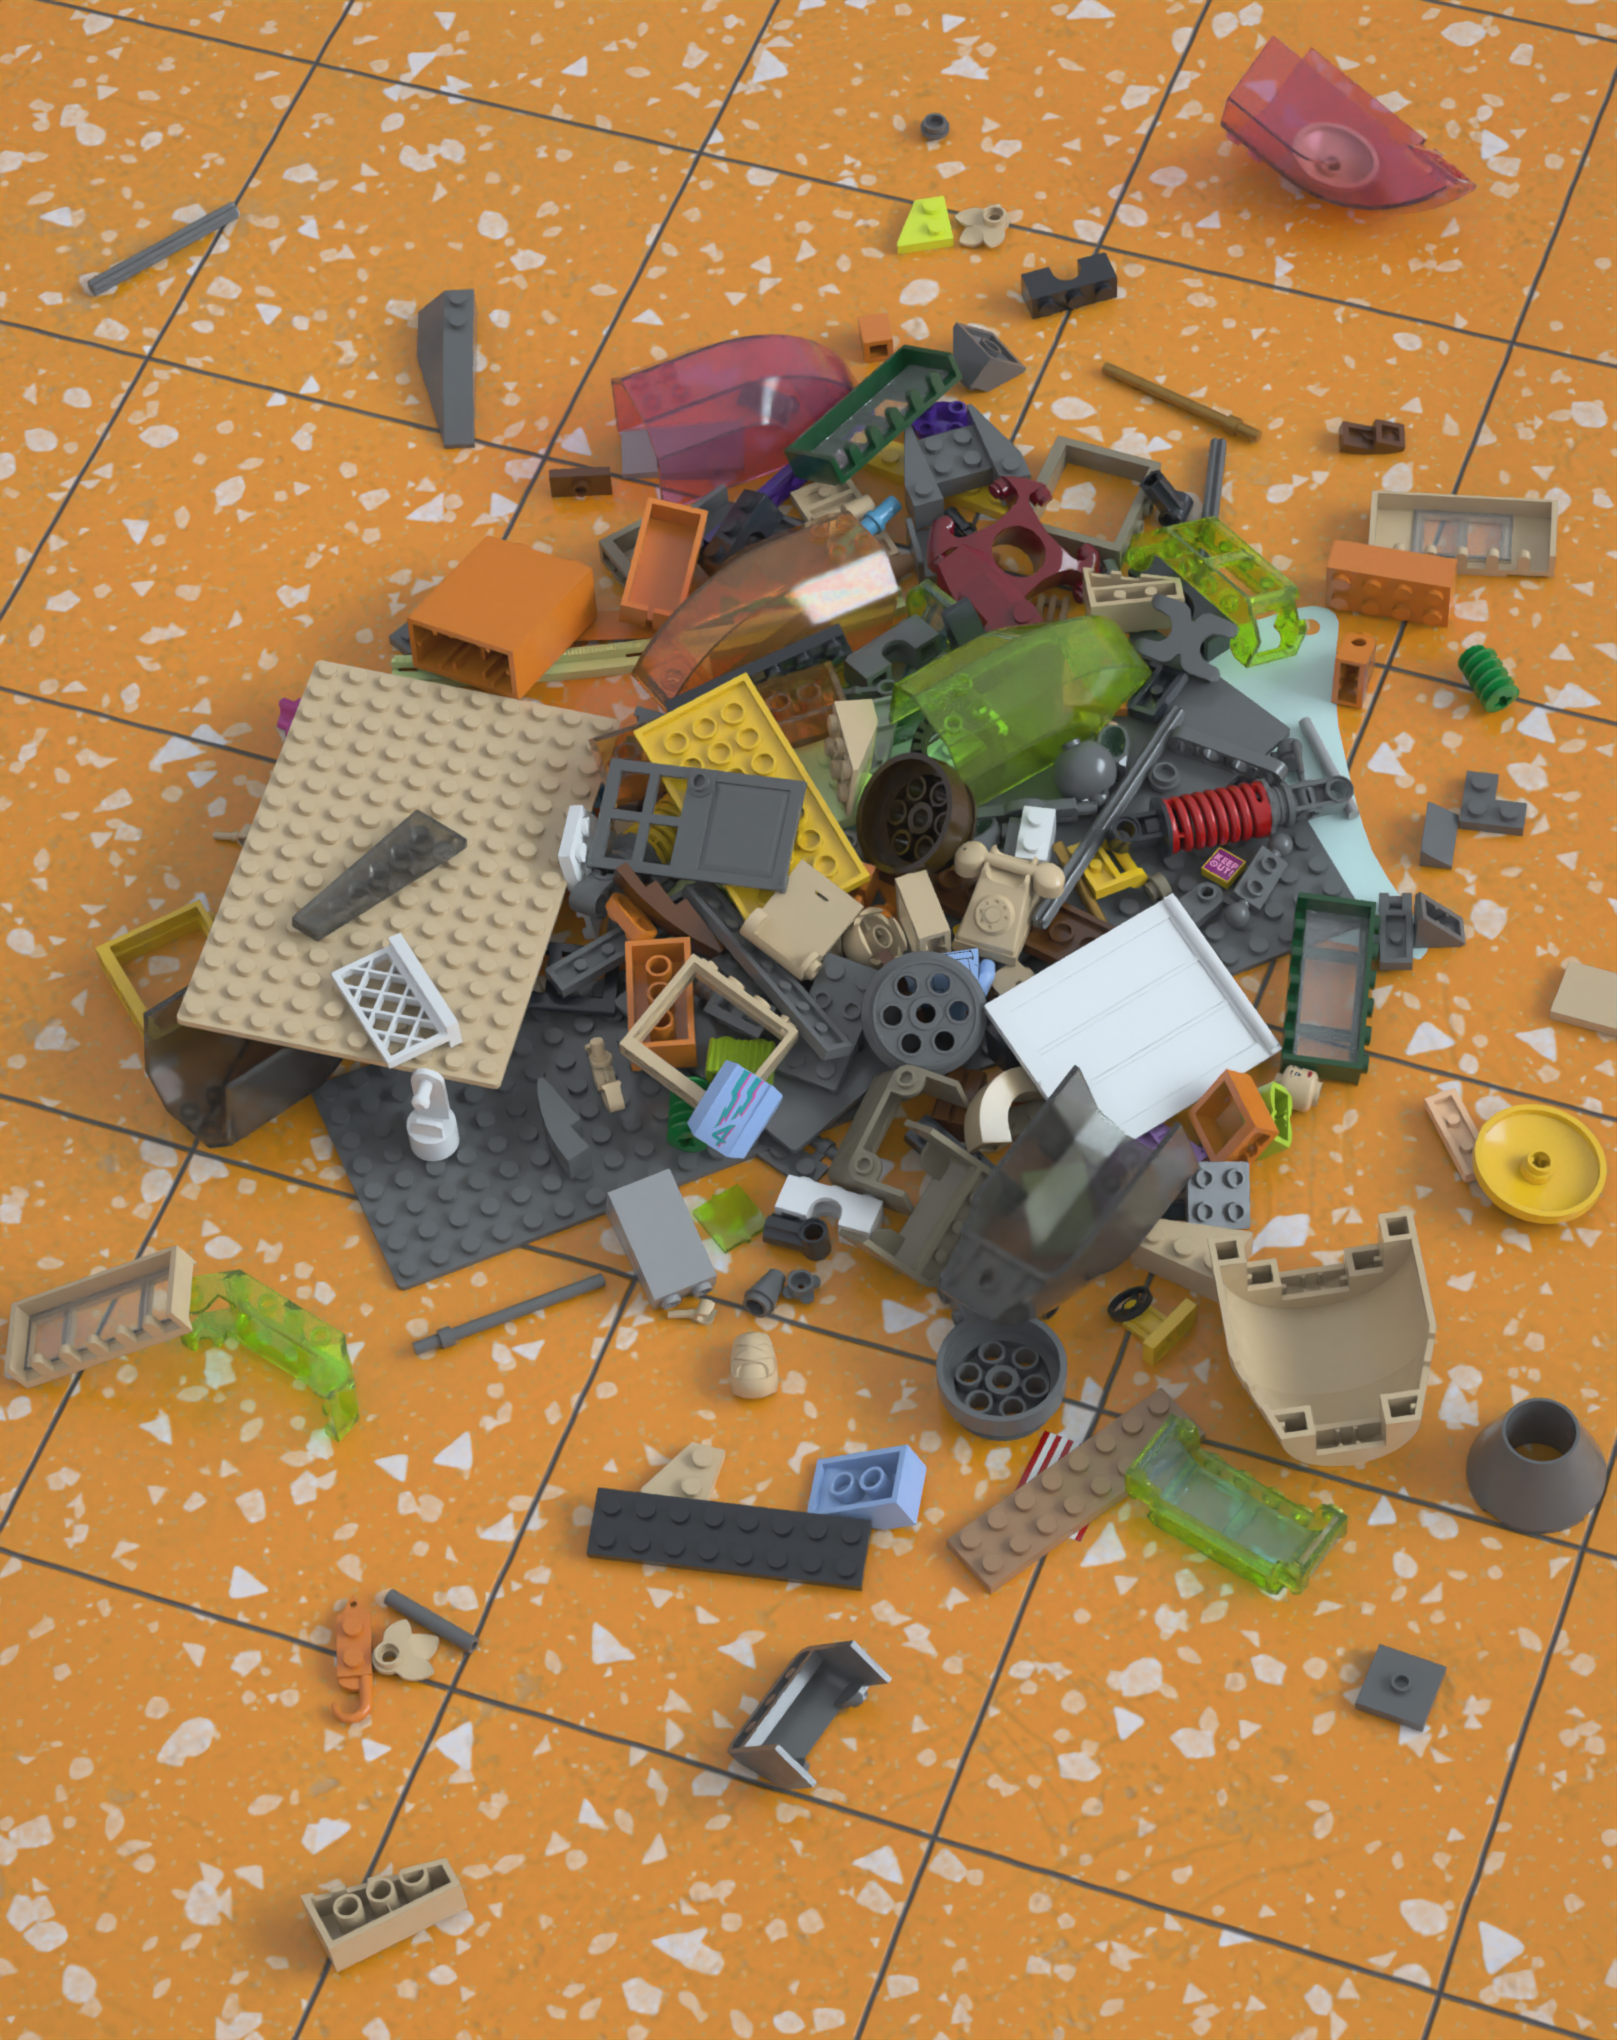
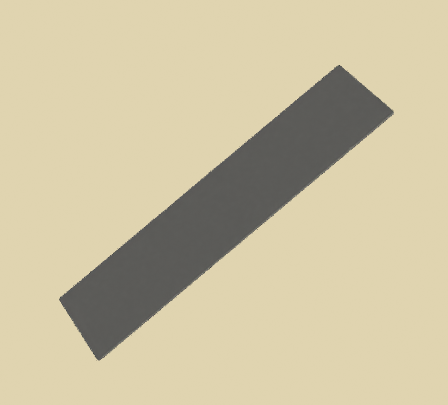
M1241 777L1233 785L1238 786L1240 783L1250 785L1253 781ZM1308 820L1295 821L1294 825L1289 827L1277 826L1276 833L1287 834L1293 842L1291 853L1281 858L1288 865L1260 911L1256 915L1250 912L1248 923L1241 928L1229 926L1224 919V912L1228 905L1235 902L1229 895L1242 874L1227 890L1201 875V867L1221 847L1246 861L1247 868L1256 851L1262 845L1267 848L1269 838L1256 839L1252 837L1248 841L1239 840L1237 843L1228 841L1223 846L1219 844L1212 848L1204 846L1201 850L1193 848L1190 852H1185L1181 849L1177 854L1167 858H1162L1157 850H1155L1139 863L1137 867L1142 868L1146 875L1149 874L1150 876L1157 871L1160 872L1168 881L1172 893L1178 900L1201 883H1213L1221 888L1223 892L1222 909L1198 929L1231 976L1290 954L1294 909L1299 892L1355 899ZM1143 886L1139 888L1128 887L1096 900L1108 923L1116 927L1160 902L1159 899L1151 900ZM1309 918L1307 946L1310 947L1358 929L1360 925ZM1033 955L1021 963L1024 967H1029L1035 975L1051 966V964ZM626 969L619 972L616 998L627 990ZM605 977L590 982L571 993L570 996L603 999ZM526 1009L506 1072L498 1089L444 1079L449 1106L457 1122L459 1145L451 1156L440 1161L423 1160L413 1153L410 1146L406 1124L410 1113L415 1109L411 1104L414 1096L411 1085L413 1072L369 1064L318 1083L310 1089L311 1096L396 1285L402 1291L606 1214L607 1193L669 1168L679 1187L757 1157L758 1153L770 1149L776 1140L763 1130L744 1159L726 1157L709 1145L705 1150L695 1153L683 1152L670 1146L667 1141L669 1089L643 1070L632 1071L631 1061L620 1054L619 1043L628 1033V1018L617 1009L614 1017ZM988 1016L986 1028L993 1025ZM940 1032L935 1037V1045L941 1051H948L953 1045V1038L947 1032ZM986 1032L977 1050L961 1067H965L967 1070L984 1071L997 1066L988 1057ZM595 1037H601L605 1043V1050L612 1054L613 1061L611 1065L616 1080L621 1081L620 1088L625 1104V1109L609 1113L595 1086L588 1052L584 1048ZM688 1067L675 1068L686 1077H699ZM541 1076L545 1078L581 1118L584 1135L582 1139L590 1147L592 1166L570 1179L558 1163L544 1132L537 1094V1079ZM863 1098L824 1131L853 1121Z

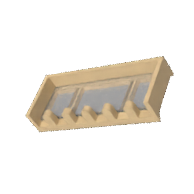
M178 1245L12 1303L4 1371L25 1388L29 1389L193 1332L189 1320L193 1266L197 1265V1262Z

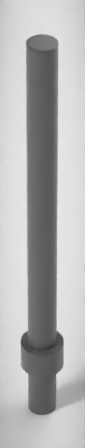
M600 1273L453 1328L446 1326L438 1329L436 1334L413 1342L414 1352L416 1355L438 1347H442V1349L456 1345L457 1340L606 1286L605 1280Z

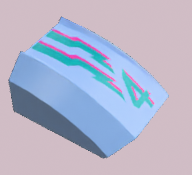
M726 1060L687 1124L693 1136L726 1157L744 1159L781 1104L783 1095L773 1085L768 1084L744 1069L738 1063Z

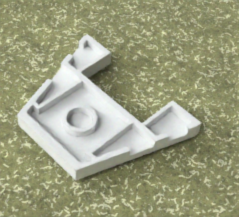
M582 805L569 806L558 854L564 878L568 881L567 887L569 891H572L575 885L583 881L594 870L586 868L588 852L592 848L598 818ZM611 829L604 857L612 852L615 835ZM576 912L577 917H584L586 928L582 929L584 938L597 939L602 919H596Z

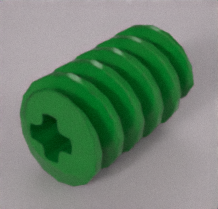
M1473 645L1461 654L1458 659V667L1463 672L1466 680L1469 681L1470 687L1474 690L1477 698L1480 699V703L1485 708V711L1489 713L1498 712L1517 699L1520 690L1514 685L1512 677L1508 676L1509 672L1503 667L1500 658H1497V653L1494 649H1486L1483 645Z
M687 1077L705 1091L710 1086L708 1081L702 1078ZM669 1090L668 1143L670 1146L683 1152L695 1153L705 1150L708 1145L693 1136L687 1124L695 1109Z

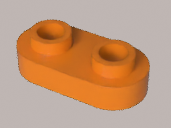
M613 893L605 904L608 911L607 914L611 920L618 923L624 930L627 940L654 939L657 935V929L647 916L626 895L621 893Z

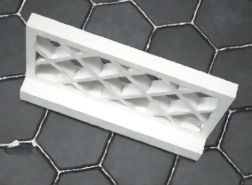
M401 933L388 938L389 946L331 973L332 980L389 1069L446 1042L450 1047L463 1042L457 1019ZM389 959L392 964L389 972L373 970L377 963ZM352 975L362 976L359 987L347 985L343 980ZM370 978L385 981L381 991L366 988ZM392 982L406 985L403 995L388 992ZM362 996L377 999L373 1009L359 1006ZM384 1000L399 1003L395 1013L380 1011ZM406 1004L421 1008L418 1017L402 1015ZM376 1019L392 1021L388 1031L374 1029L373 1026ZM398 1023L413 1025L410 1036L395 1033ZM421 1027L434 1029L437 1033L427 1039L417 1037ZM391 1041L406 1044L404 1050L392 1056L387 1050Z

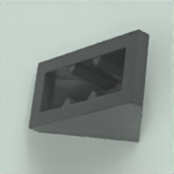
M1422 892L1415 895L1412 920L1415 948L1464 946L1466 942L1463 918Z

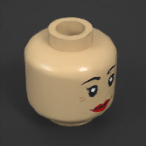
M1289 1065L1283 1074L1277 1072L1274 1082L1287 1089L1292 1097V1109L1306 1112L1311 1106H1317L1323 1082L1318 1081L1319 1077L1315 1071Z

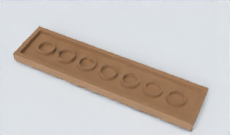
M1159 1388L948 1538L947 1547L985 1589L992 1594L1204 1442L1206 1433L1162 1388Z

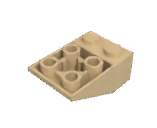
M872 699L834 701L833 713L828 715L827 718L829 737L824 739V751L826 757L831 758L832 780L837 779V799L839 803H843L846 815L852 814L872 766L878 719Z

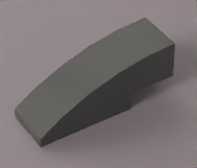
M541 1076L537 1079V1094L544 1132L558 1163L570 1179L592 1166L590 1147L582 1139L584 1135L581 1118L545 1078Z

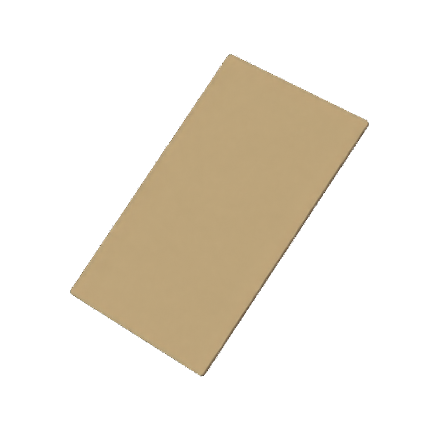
M323 660L317 661L177 1014V1022L180 1025L388 1067L332 980L331 973L389 946L388 938L401 933L457 1019L463 1042L454 1047H450L446 1042L393 1067V1069L413 1072L419 1068H426L436 1071L447 1080L498 1089L506 1072L567 889L568 881L564 878L558 854L569 806L582 805L592 813L620 730V721L614 718L524 700L518 701L514 698ZM389 959L377 963L373 970L389 972L392 964ZM352 975L343 981L347 985L359 987L362 976ZM370 978L366 988L381 991L385 981ZM392 982L388 992L403 995L406 985ZM362 996L359 1006L373 1009L377 999ZM384 1000L380 1011L395 1013L399 1003ZM406 1004L402 1015L418 1017L421 1008ZM376 1019L373 1028L388 1031L392 1021ZM398 1023L395 1033L410 1036L413 1025ZM421 1027L417 1037L427 1039L437 1033L434 1029ZM391 1041L387 1050L392 1056L404 1050L406 1044Z

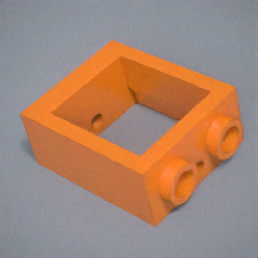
M1226 1069L1187 1113L1211 1162H1248L1250 1167L1280 1133L1251 1075ZM1235 1100L1245 1120V1124L1227 1143L1216 1119Z

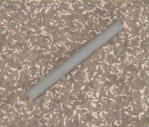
M1309 717L1302 718L1299 721V725L1326 777L1340 775ZM1334 791L1337 798L1342 799V796L1338 792ZM1351 798L1344 811L1349 819H1355L1359 816L1360 812Z

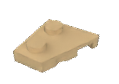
M691 1442L647 1482L640 1492L710 1501L726 1457L725 1450Z

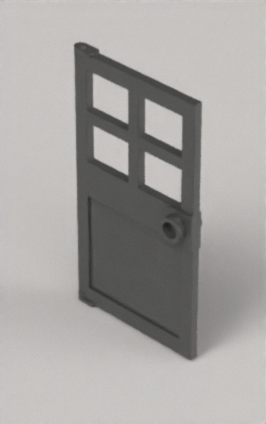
M611 758L592 848L587 856L586 868L615 871L617 867L627 862L635 874L760 889L785 894L789 881L787 875L807 782ZM623 772L650 775L642 812L615 809ZM661 777L688 780L681 817L653 814ZM612 820L639 823L631 860L604 857ZM651 825L678 828L670 865L643 862Z

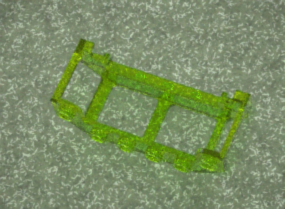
M1216 516L1167 526L1132 536L1123 561L1135 571L1141 572L1148 570L1152 566L1157 555L1233 621L1239 628V632L1236 637L1230 639V650L1234 658L1244 667L1250 668L1297 655L1307 632L1305 619L1299 620L1295 599L1300 598L1298 587ZM1200 548L1205 550L1212 557H1203L1201 554H1199ZM1223 567L1227 569L1256 596H1249L1218 569ZM1274 610L1278 616L1273 627L1280 634V644L1278 648L1257 653L1261 644L1256 614Z
M240 1269L192 1277L189 1315H200L191 1324L193 1332L180 1336L182 1344L195 1352L199 1348L198 1342L203 1339L213 1340V1344L218 1348L229 1336L310 1386L315 1395L325 1400V1403L321 1406L323 1414L329 1416V1422L324 1426L325 1434L339 1442L360 1419L355 1376L345 1334ZM218 1297L224 1299L230 1305L229 1309L205 1312Z

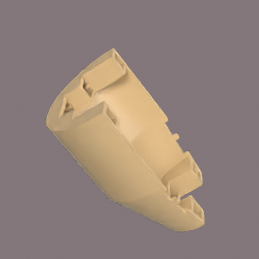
M1412 1209L1378 1214V1243L1344 1248V1263L1279 1272L1276 1258L1247 1262L1242 1234L1207 1238L1231 1368L1284 1450L1290 1456L1299 1461L1320 1466L1359 1464L1383 1457L1399 1449L1416 1434L1422 1417L1437 1324Z

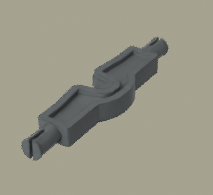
M1023 798L1007 802L1004 805L977 807V820L995 818L1001 829L1003 822L1009 823L1010 817L1021 818L1024 806L1056 809V823L1078 821L1079 815L1098 814L1097 800L1077 803L1076 798L1045 801L1036 798Z

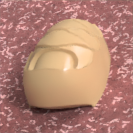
M746 1332L741 1335L739 1334L735 1338L732 1346L729 1371L730 1387L733 1395L743 1398H761L776 1393L779 1380L778 1365L772 1341L767 1334Z

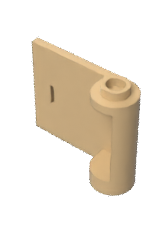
M802 859L788 876L789 881L786 893L775 892L762 909L757 908L750 914L739 932L800 981L806 978L811 980L817 975L822 967L820 961L864 908L863 905Z

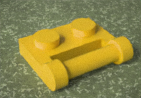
M1106 839L1082 874L1096 900L1128 887L1139 888L1148 880L1144 870L1137 867L1129 853L1118 854L1112 851L1125 871L1120 874L1104 850H1110ZM1080 842L1067 847L1071 856Z

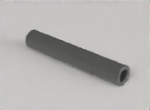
M391 1589L384 1599V1604L469 1654L473 1653L477 1648L479 1638L395 1589Z

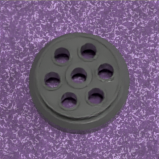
M911 952L888 962L871 979L861 1003V1026L870 1049L889 1068L894 1069L904 1065H914L943 1075L964 1064L979 1047L987 1026V1015L983 1008L987 1003L978 980L961 962L938 952ZM941 974L948 979L949 987L945 993H936L931 988L930 982L934 975ZM910 977L914 980L916 989L912 995L905 996L898 991L897 983L900 978ZM954 1002H961L967 1007V1016L962 1021L952 1019L949 1014V1008ZM922 1004H927L934 1010V1018L930 1023H922L916 1017V1010ZM887 1007H896L901 1012V1020L895 1026H890L883 1020V1011ZM939 1032H947L953 1038V1045L948 1051H941L935 1045V1037ZM907 1034L917 1036L920 1041V1047L915 1053H907L901 1046V1041Z
M991 1310L973 1315L955 1326L940 1346L936 1360L939 1396L950 1415L966 1430L976 1436L994 1441H1011L1026 1437L1040 1429L1057 1411L1064 1399L1067 1389V1358L1064 1347L1056 1333L1048 1325L1029 1314L1013 1310ZM990 1357L998 1358L997 1360L993 1361L987 1360V1358ZM1023 1363L1031 1364L1030 1366L1026 1367L1020 1366ZM966 1379L975 1380L973 1382H964ZM1000 1385H1006V1386H1008L1007 1388H1003V1389L997 1388V1386H1000ZM1033 1391H1040V1392H1042L1041 1394H1037V1395L1031 1394V1392H1033ZM976 1407L986 1408L980 1411L974 1410Z

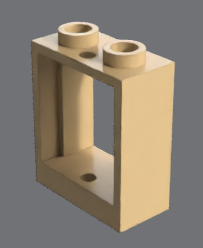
M927 871L906 873L901 877L895 878L897 917L911 952L931 951L941 954L951 952V930Z

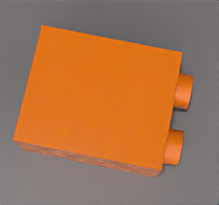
M487 535L407 617L413 667L519 701L597 618L593 569L574 559L566 560L534 550L523 543H512Z

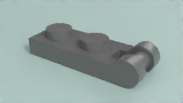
M1379 893V915L1381 916L1379 970H1412V893H1402V896H1389V893Z

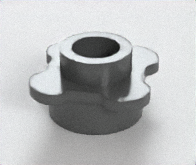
M794 1270L789 1273L788 1285L782 1289V1294L786 1299L795 1298L801 1300L803 1304H810L814 1301L813 1294L815 1289L821 1284L820 1278L812 1275L807 1270Z

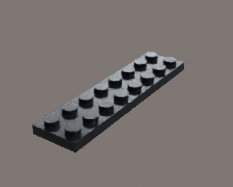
M598 1487L586 1554L589 1558L862 1591L872 1521Z

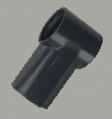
M1160 470L1151 471L1149 475L1141 480L1139 487L1159 510V524L1168 531H1181L1192 510L1194 501L1188 494L1176 491Z
M772 1213L770 1216L768 1215L765 1221L762 1235L763 1242L800 1251L811 1261L823 1260L831 1252L832 1246L827 1224L819 1218H809L803 1221Z

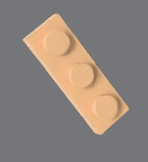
M1453 1088L1424 1098V1107L1464 1183L1475 1180L1476 1177L1472 1166V1151L1479 1132L1456 1089Z

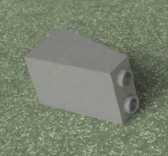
M670 1168L607 1193V1218L653 1310L660 1307L664 1310L670 1309L680 1304L682 1298L692 1294L694 1297H700L712 1291V1287L716 1285L717 1274Z

